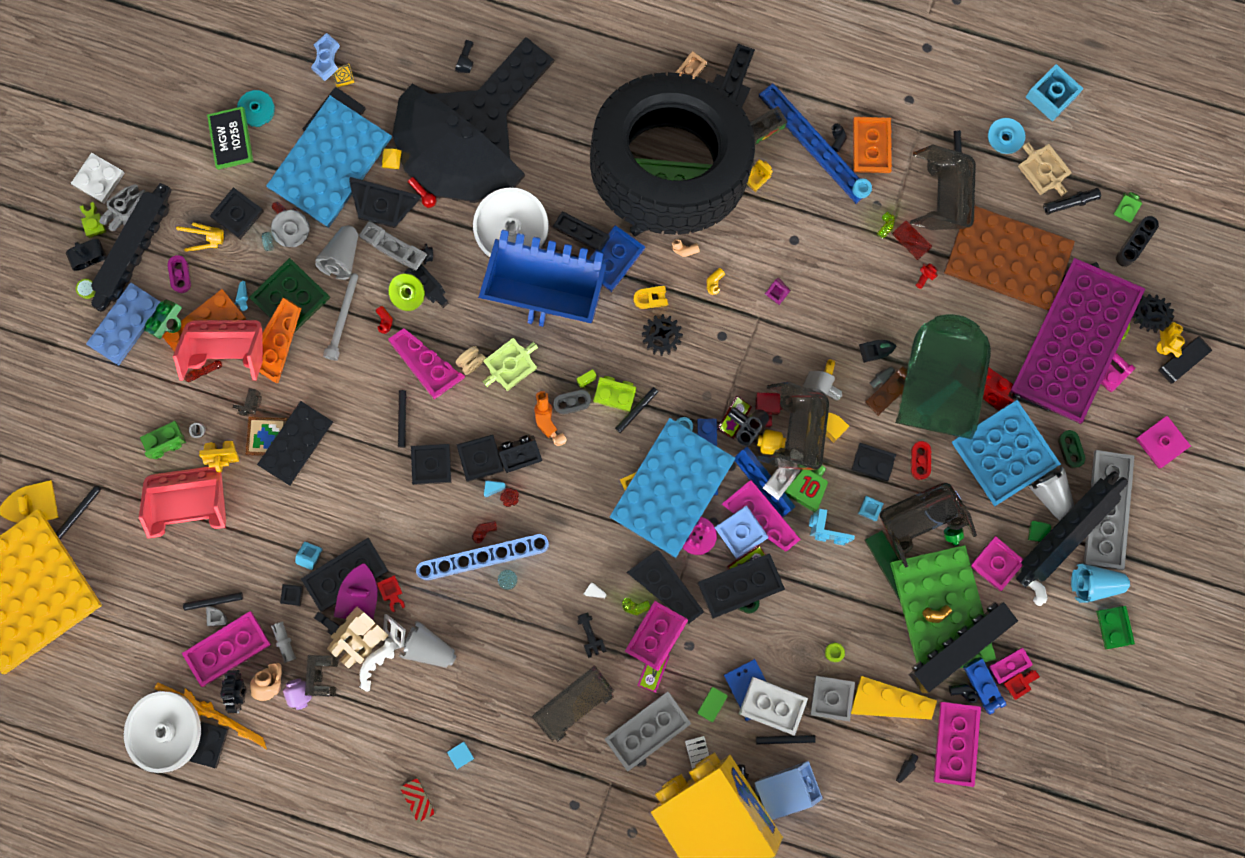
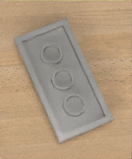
M666 692L607 736L605 741L628 772L691 725V722L670 693Z

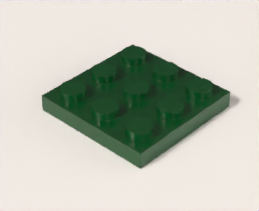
M289 258L249 298L270 319L283 298H287L299 306L301 311L295 333L330 299V296Z

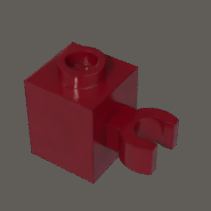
M757 393L755 396V411L761 409L768 413L769 421L765 428H771L772 415H779L780 410H783L784 400L780 399V393Z

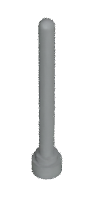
M356 273L351 274L331 344L325 348L323 357L330 360L338 361L339 358L338 344L358 280Z

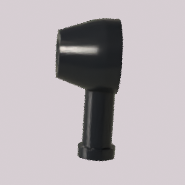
M465 40L464 48L455 68V71L458 73H470L474 62L468 58V55L474 43L470 40Z

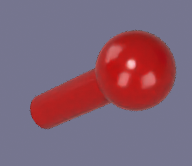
M414 177L410 178L407 182L421 195L422 204L427 208L435 206L436 197L432 193H427Z

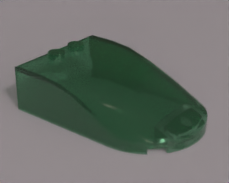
M946 314L934 317V319L921 326L912 344L895 423L967 439L973 438L978 426L991 356L988 337L984 335L978 324L964 316Z

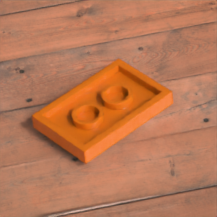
M853 118V171L855 173H891V118Z

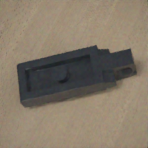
M422 264L417 270L408 268L404 272L420 280L424 287L425 297L432 303L437 301L442 308L449 304L448 300L443 296L446 292L441 284Z

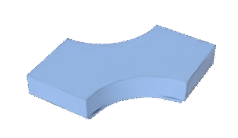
M328 33L314 44L317 50V58L311 67L324 81L338 70L334 63V56L340 47L338 42Z

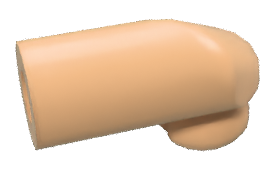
M675 239L672 242V250L682 257L700 252L697 243L686 246L679 239Z

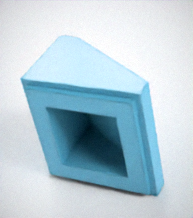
M486 481L484 496L489 497L505 490V483Z
M304 541L296 554L295 563L313 570L322 548Z

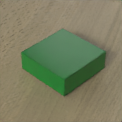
M1031 521L1028 540L1040 542L1051 531L1052 524Z

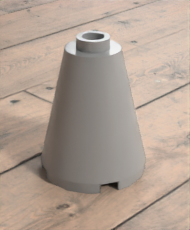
M349 225L341 227L315 260V265L321 272L328 276L331 273L337 275L336 279H349L352 273L358 240L356 229Z
M1062 466L1060 470L1057 471L1055 468L1037 479L1034 483L1028 485L1058 521L1074 507L1067 475Z
M416 621V628L412 627L404 641V653L400 651L399 657L447 668L448 665L452 666L456 659L455 650L423 624Z

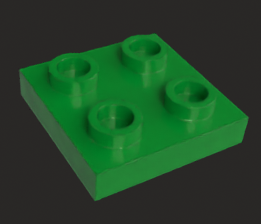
M167 299L164 302L161 301L156 307L157 312L146 321L144 331L158 339H161L166 331L170 333L178 332L181 328V321L176 316L182 307ZM173 319V326L167 328V321Z

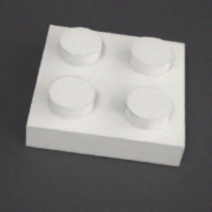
M91 153L71 184L105 204L125 173Z

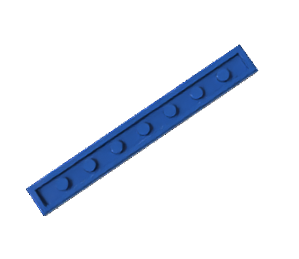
M774 83L759 94V98L785 124L787 129L855 204L863 198L856 197L852 190L854 183L860 179Z

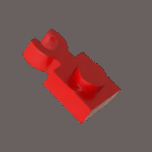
M395 575L377 583L383 600L385 602L391 601L389 607L393 613L396 612L394 608L396 603H400L401 607L405 608L404 601L398 597L403 592Z

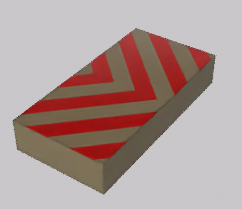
M419 778L400 787L417 823L436 814Z

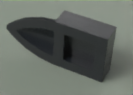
M875 340L859 344L863 363L885 358L897 347L896 344L887 340Z

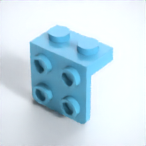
M819 509L810 516V536H814L815 540L822 542L834 540V544L845 545L854 540V535L824 530L827 510Z

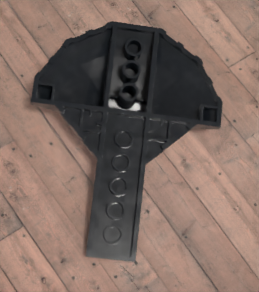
M525 37L479 90L429 94L420 87L411 84L399 97L392 133L397 150L401 151L400 159L405 173L411 178L414 177L423 188L432 193L436 198H449L455 201L463 200L477 203L496 190L515 188L525 177V173L510 159L507 114L554 63V59Z

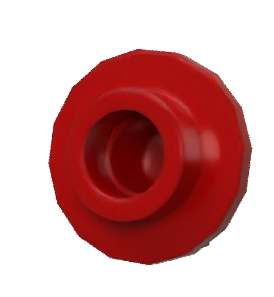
M924 263L920 268L922 275L916 283V287L922 289L928 278L934 280L938 276V270L931 263L928 265Z

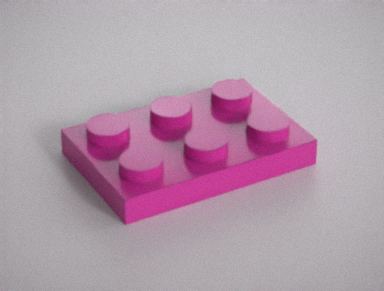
M654 601L625 652L659 671L687 624L688 619Z

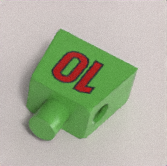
M818 463L813 468L817 470L803 469L784 492L789 498L814 513L819 508L828 481L822 478L826 468Z

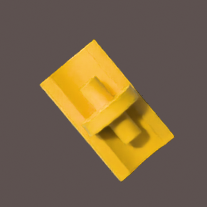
M1173 322L1163 332L1159 329L1161 341L1157 343L1156 348L1160 354L1168 355L1172 352L1179 358L1182 354L1181 346L1185 343L1184 338L1180 335L1183 332V327Z
M224 441L223 449H217L215 443H205L204 449L199 451L203 464L209 465V468L215 467L217 472H222L223 466H229V463L239 462V456L233 441Z

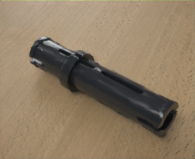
M1099 188L1085 192L1079 191L1075 195L1044 203V212L1046 215L1074 206H1084L1088 202L1101 199V192Z

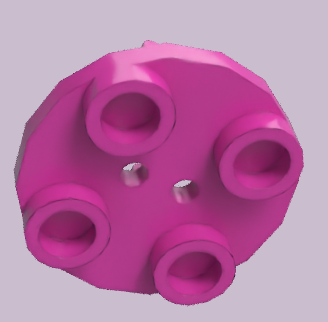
M700 517L682 548L687 553L693 555H704L714 547L717 539L714 525L708 519Z

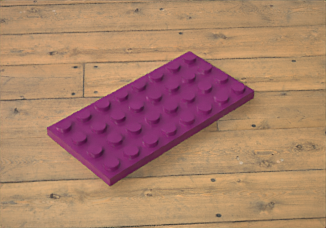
M1074 258L1010 392L1082 424L1145 288Z

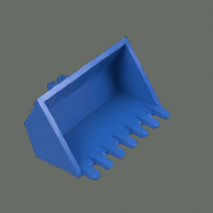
M503 229L500 239H495L478 298L530 309L528 316L529 324H532L534 321L535 311L541 312L539 326L542 327L545 323L546 313L592 324L607 264L602 263L604 253L597 251L595 260H588V249L581 247L579 257L571 256L572 245L570 244L564 245L563 254L555 252L556 241L549 240L547 250L539 248L541 240L539 237H533L532 245L526 246L523 245L525 235L521 233L517 234L516 242L513 243L508 241L509 231Z

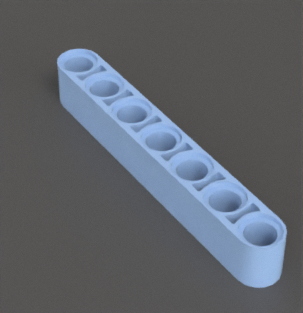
M542 534L528 536L424 561L418 564L416 573L417 576L425 581L541 554L548 550L549 542ZM538 539L545 541V546L541 549L535 547V541ZM523 543L526 545L524 553L516 552L518 544ZM500 548L507 549V555L504 558L497 556V551ZM485 552L488 554V559L486 562L481 563L478 561V556L480 553ZM462 557L469 559V564L466 567L459 565V560ZM447 561L450 564V568L448 571L443 572L440 570V565L442 562ZM425 566H429L431 569L428 576H422L421 570Z

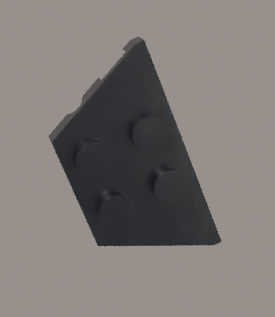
M352 177L349 179L357 216L361 220L396 228L421 198V195Z

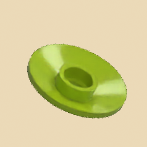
M404 273L392 279L389 285V297L397 308L404 311H412L422 304L425 292L422 283L417 277ZM407 288L411 290V294L407 292Z

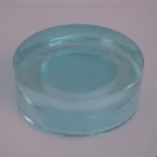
M262 233V243L265 251L274 250L271 233Z
M504 570L499 574L498 584L501 588L511 590L517 585L518 579L513 571Z

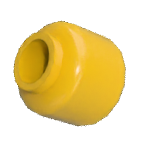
M766 429L763 435H759L757 446H760L762 454L778 456L780 452H784L786 438L783 437L782 432Z

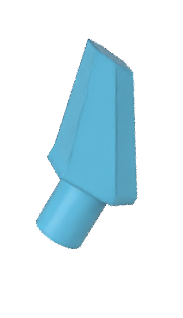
M242 281L238 286L235 305H238L241 311H245L248 309L246 304L248 296L246 283Z

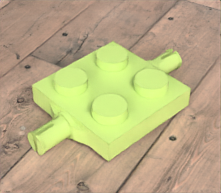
M512 338L483 361L489 368L491 375L482 382L488 387L496 380L506 391L510 390L537 369L529 355L538 348L537 345L532 342L524 348Z

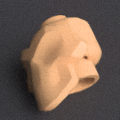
M269 664L268 668L255 674V677L250 682V693L254 699L265 701L279 693L281 690V664Z

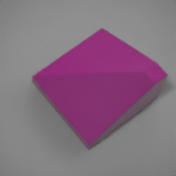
M777 278L765 295L780 305L791 290L780 278Z

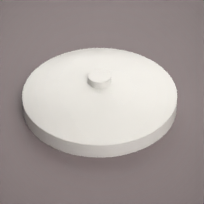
M503 188L492 192L480 203L474 215L473 232L479 247L490 257L495 239H500L503 229L509 231L508 241L513 243L516 242L518 233L524 234L523 245L526 246L532 245L533 237H539L541 239L539 248L541 249L548 236L549 221L543 205L534 195L518 188Z
M161 691L143 697L130 711L124 727V743L130 758L140 768L153 773L171 772L185 765L195 753L201 736V723L197 710L187 698L174 692Z

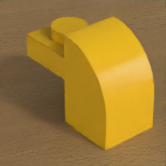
M822 413L812 420V423L817 427L812 426L805 433L807 437L804 441L810 446L823 432L834 443L849 428V425L836 414Z

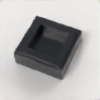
M283 584L280 604L301 606L303 586Z

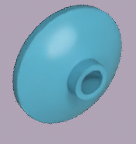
M1001 118L995 121L989 128L988 140L996 151L1003 154H1011L1023 146L1025 131L1016 120ZM1002 136H1006L1008 140H1003Z

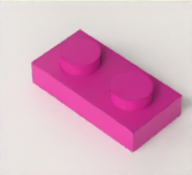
M1020 648L988 666V669L997 684H1001L1033 664L1025 650Z

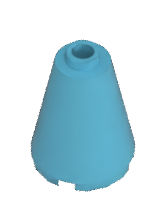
M1078 564V569L1072 572L1071 588L1072 591H1076L1078 597H1075V599L1079 603H1088L1122 594L1130 587V580L1124 573L1088 564Z

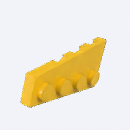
M860 676L852 703L851 714L932 720L937 700Z

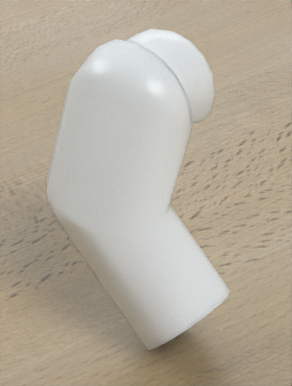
M1032 581L1028 586L1036 593L1033 601L1036 605L1041 606L1048 599L1046 589L1039 581Z

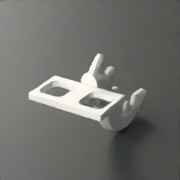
M387 614L384 615L383 631L389 635V638L385 639L384 645L366 658L360 670L361 684L359 687L367 692L371 686V681L367 680L371 676L369 671L376 669L375 663L382 665L385 658L392 659L394 657L395 649L404 647L406 629ZM387 620L391 623V632L387 630ZM398 629L401 631V640L397 637Z

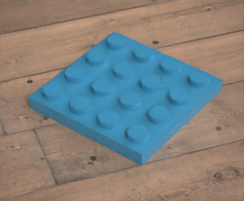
M1018 400L951 442L994 506L1061 465Z

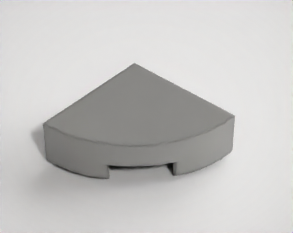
M206 607L207 626L228 625V620L221 610L214 607Z

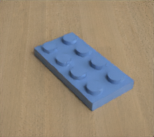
M130 282L86 345L119 366L144 332L146 321L157 312L156 307L160 301Z

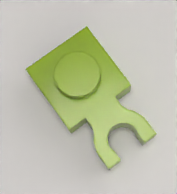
M94 202L90 203L91 209L89 211H86L83 205L80 206L81 212L85 215V218H82L81 221L88 238L106 233L105 225L99 221L102 215L100 213L96 214L97 207Z

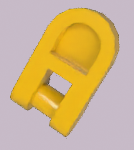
M665 286L640 289L634 294L633 302L639 309L668 306V299H665L666 288ZM656 294L658 300H653L652 295Z

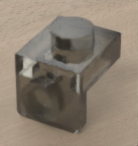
M249 388L245 405L233 404V409L241 416L255 415L257 407L261 405V393L256 389Z

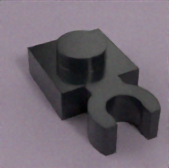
M317 612L314 616V619L328 628L327 632L330 635L334 632L336 633L340 627L339 624L321 612Z

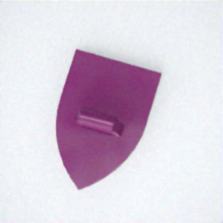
M365 563L355 567L344 578L339 588L334 617L346 619L358 607L372 620L374 619L378 596L377 584L371 570Z

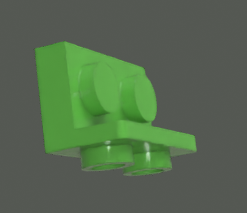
M176 421L140 437L146 451L145 456L150 459L161 458L165 452L178 450L182 447V444L186 443Z

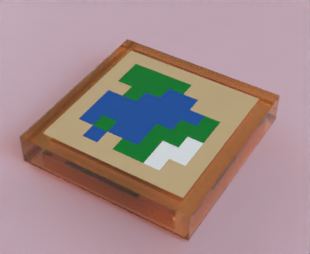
M248 417L245 455L263 456L288 419Z

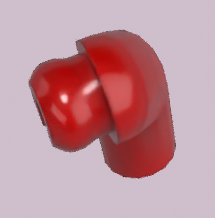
M380 306L376 309V313L381 318L380 326L377 328L380 333L386 334L391 330L393 318L384 306Z

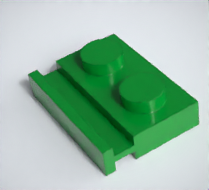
M1126 606L1096 611L1105 650L1135 644Z

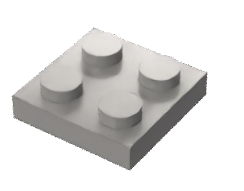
M815 676L810 715L850 722L855 682Z

